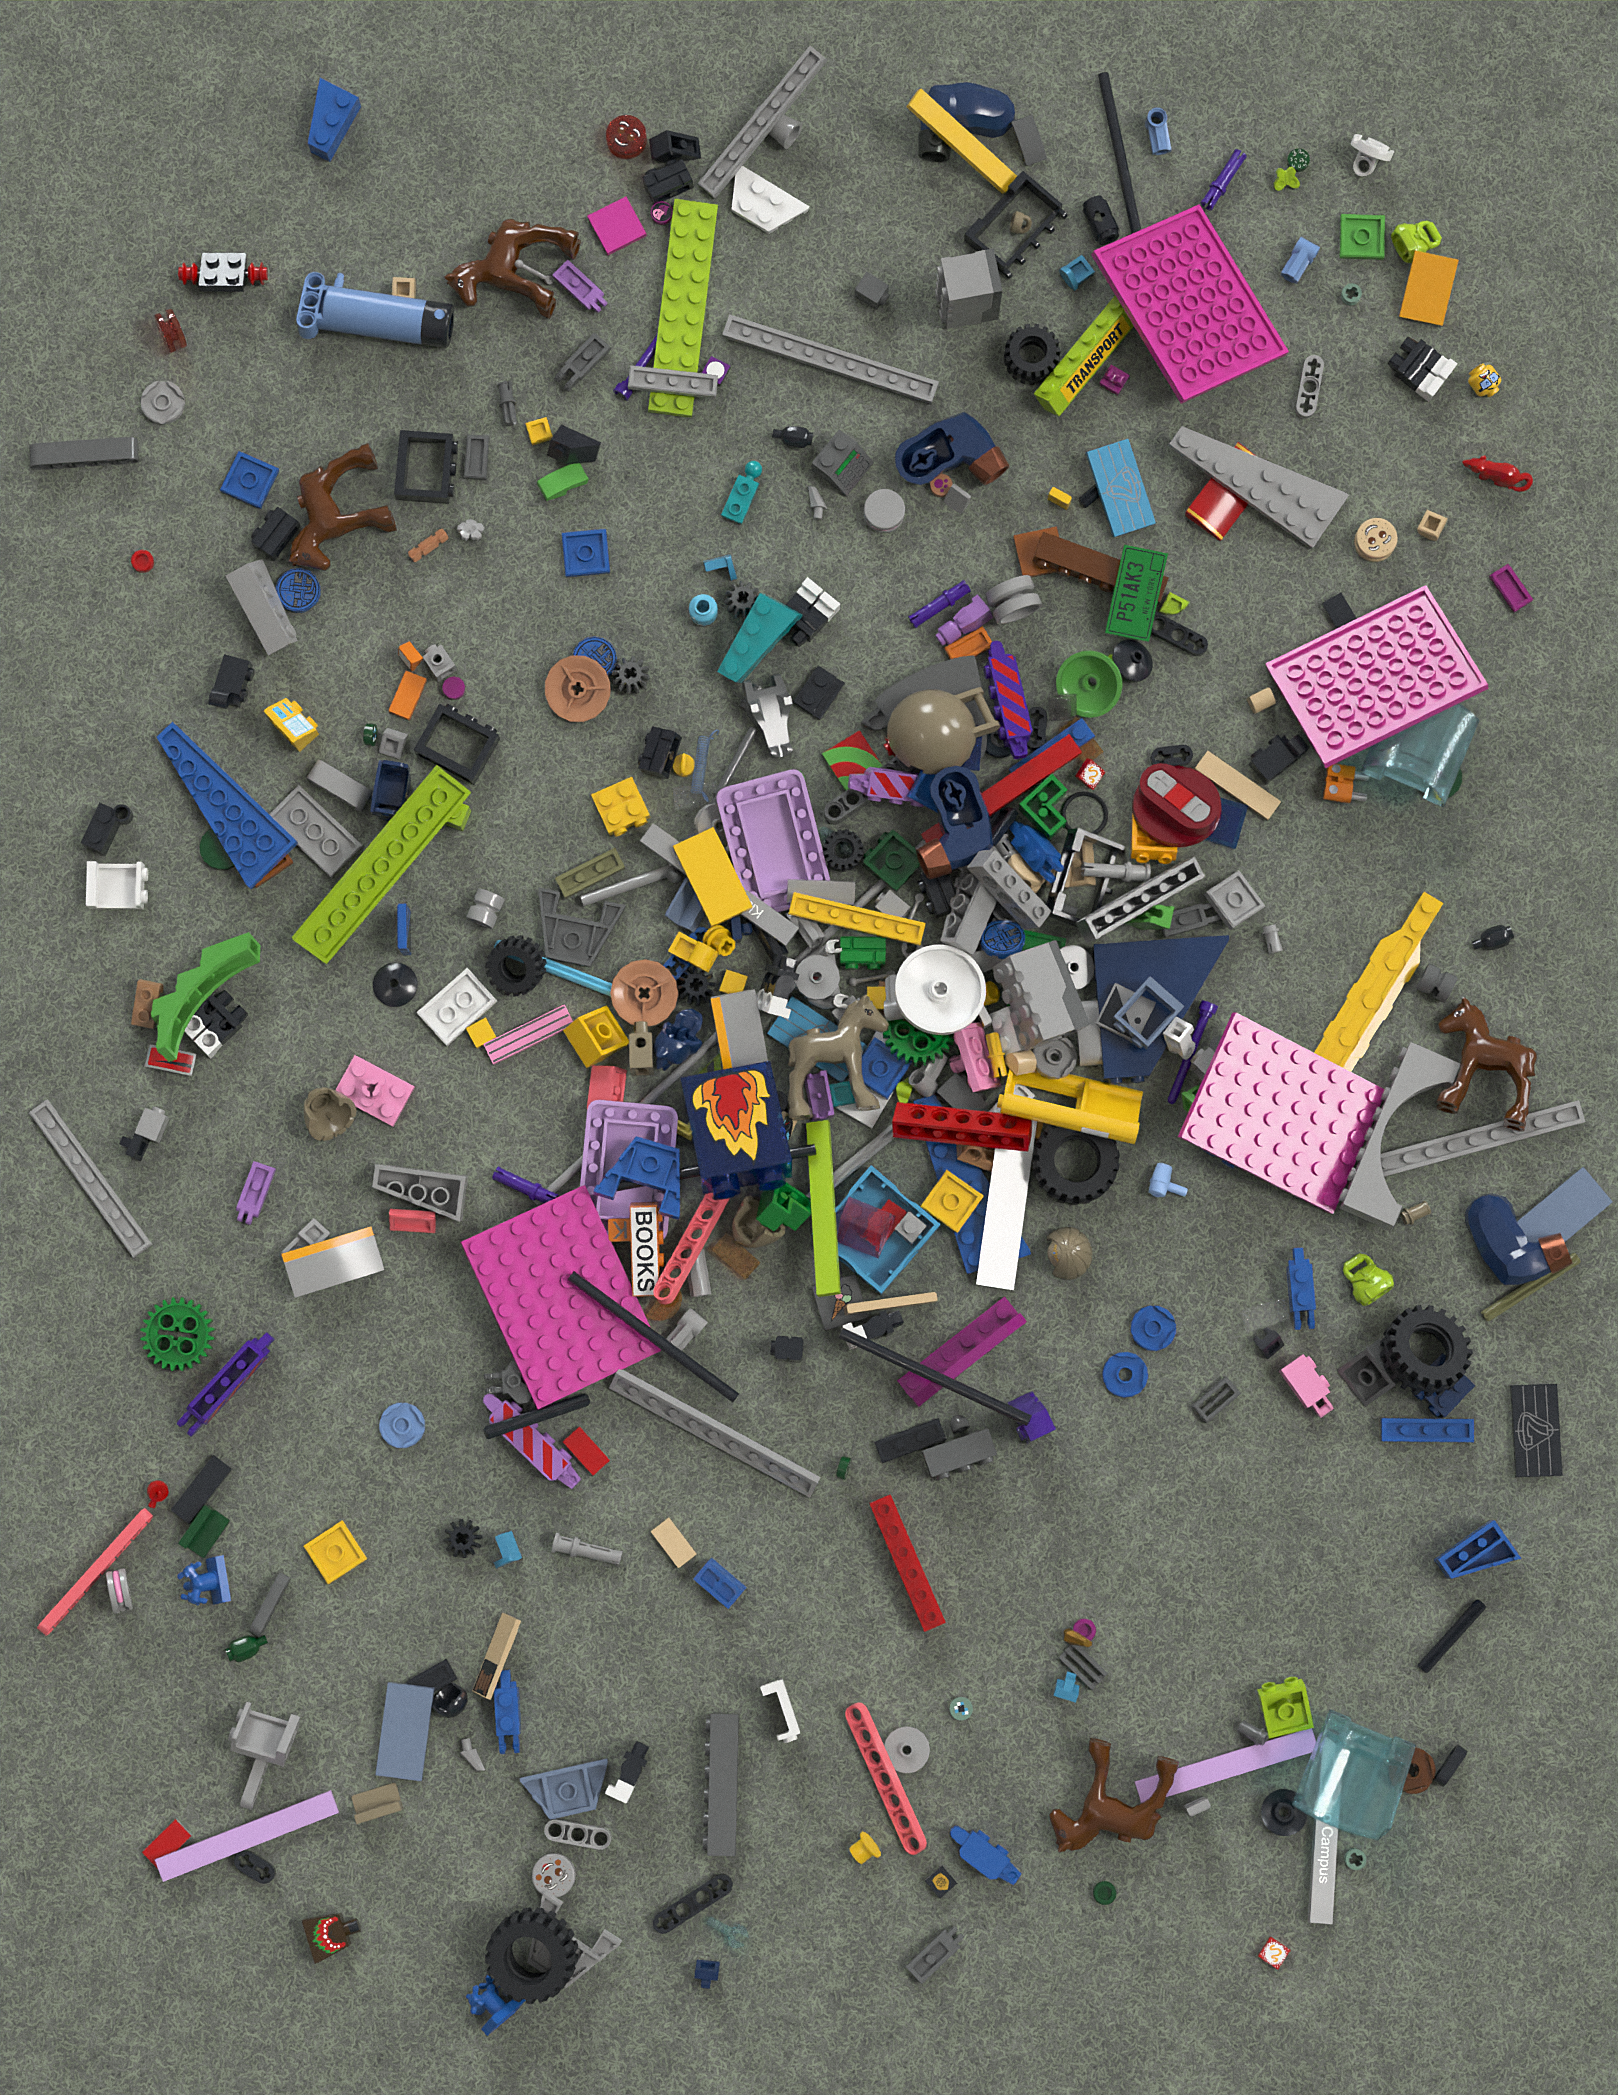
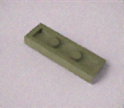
M613 848L561 874L555 880L565 899L626 868L616 848Z

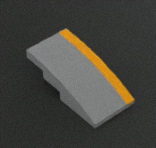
M755 989L710 997L723 1073L757 1069L764 1073L767 1083L771 1082Z
M372 1226L282 1254L294 1297L385 1270Z

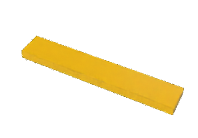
M919 89L906 107L1002 194L1006 193L1008 186L1015 180L1017 175L926 92Z
M796 892L793 893L788 913L791 916L918 946L921 945L926 924Z

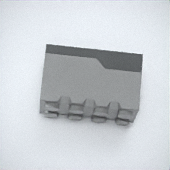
M994 248L962 256L941 258V266L937 267L935 295L937 302H941V310H939L941 323L946 324V329L998 320L1002 286Z
M1056 940L1010 955L993 967L994 978L996 982L1002 983L1004 988L1002 998L1012 1008L1013 1012H1011L1010 1017L1013 1024L1019 1025L1021 1030L1019 1040L1026 1051L1072 1036L1090 1024Z

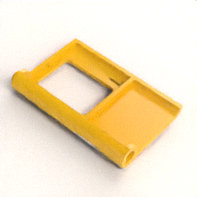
M1009 1068L1004 1095L999 1094L997 1108H1001L1000 1113L1135 1145L1140 1125L1138 1119L1143 1091L1118 1085H1109L1106 1082L1072 1074L1058 1080L1048 1079L1040 1075L1036 1069L1035 1072L1016 1075ZM1016 1084H1021L1074 1097L1077 1099L1076 1107L1073 1109L1013 1094Z

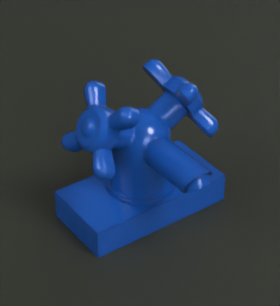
M224 1555L206 1559L208 1573L198 1574L195 1569L202 1564L201 1562H196L195 1564L190 1563L183 1569V1572L177 1575L179 1580L184 1576L186 1578L189 1577L191 1580L185 1582L183 1588L187 1591H192L188 1592V1595L181 1594L182 1600H188V1602L195 1605H200V1603L206 1604L208 1600L200 1598L201 1592L211 1591L213 1605L231 1601Z
M489 1975L485 1978L486 1983H480L479 1987L478 1985L473 1986V1993L466 1995L471 2005V2014L481 2015L485 2010L491 2014L492 2017L481 2029L487 2036L511 2017L526 2001L522 1999L521 2002H517L512 1999L509 2003H505L498 1995V1988L501 1987L496 1988L492 1983L494 1979ZM479 1989H486L481 1995H478Z

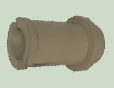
M1423 1201L1409 1209L1404 1208L1400 1216L1405 1225H1412L1414 1221L1431 1214V1209L1428 1203Z

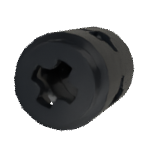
M1101 195L1086 200L1082 204V212L1090 225L1095 241L1099 242L1100 245H1106L1115 241L1119 237V227L1112 216L1107 200L1103 199ZM1096 211H1099L1103 221L1100 223L1098 220L1095 221L1093 219Z

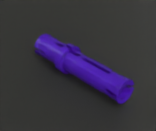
M1234 150L1217 179L1210 184V190L1200 202L1203 207L1209 202L1205 209L1213 210L1220 196L1226 193V187L1247 158L1244 152L1238 158L1242 152L1241 150Z
M962 580L948 591L946 589L942 591V595L912 615H909L908 619L913 623L914 628H917L948 606H954L957 600L970 593L971 590L966 582Z
M499 1166L496 1168L498 1172L494 1171L492 1179L494 1181L496 1180L528 1195L529 1199L533 1201L538 1200L546 1203L559 1197V1194L543 1188L541 1184H534Z

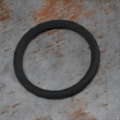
M1082 791L1071 795L1064 802L1061 815L1066 819L1067 806L1073 799L1080 796L1092 797L1101 804L1104 813L1102 824L1095 831L1091 832L1095 835L1099 834L1108 821V809L1101 797L1091 792ZM1066 822L1065 828L1067 830L1072 829L1068 822Z

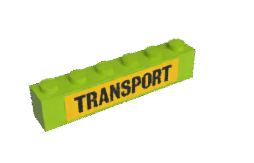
M1116 295L1035 391V397L1046 411L1059 417L1134 327Z

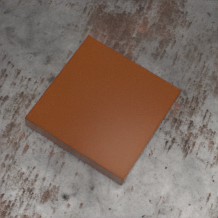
M1057 526L1013 535L1022 576L1029 575L1032 578L1057 572V570L1050 567L1049 569H1042L1036 566V562L1032 561L1042 533L1046 532L1059 537Z

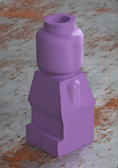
M978 594L971 599V604L963 607L953 617L954 621H948L938 629L935 637L942 646L952 644L961 637V632L966 634L975 631L993 618L990 609Z

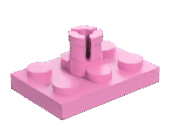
M971 1023L965 1029L954 1033V1041L958 1045L961 1054L950 1058L952 1071L959 1074L966 1070L968 1075L967 1081L973 1092L1002 1087L999 1078L993 1077L991 1060L987 1057L989 1056L982 1023Z
M354 1055L336 1091L349 1097L358 1109L394 1127L415 1087Z

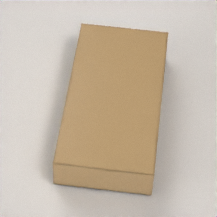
M670 1518L651 1531L678 1568L697 1555Z

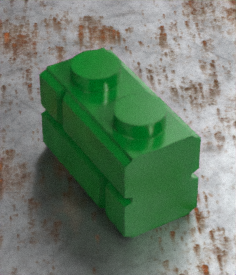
M840 936V948H842L840 952V966H845V970H858V966H867V970H881V966H885L886 938Z

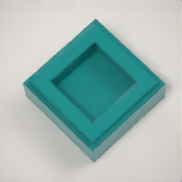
M850 1081L829 1084L833 1108L855 1104Z

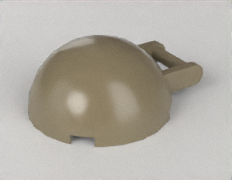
M978 687L957 695H952L942 690L927 689L905 697L893 710L887 725V737L896 757L909 768L912 765L922 769L924 774H937L944 768L952 766L961 767L970 758L976 738L995 732L1000 728L999 722L994 720L983 697V689ZM975 700L986 724L976 727L973 716L964 703Z

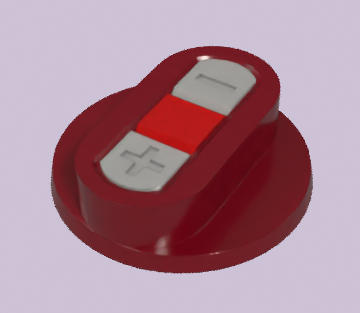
M1160 763L1148 767L1142 773L1140 783L1133 796L1132 813L1139 829L1151 840L1169 847L1192 846L1208 838L1218 826L1221 818L1222 805L1219 792L1212 781L1201 772L1184 766Z

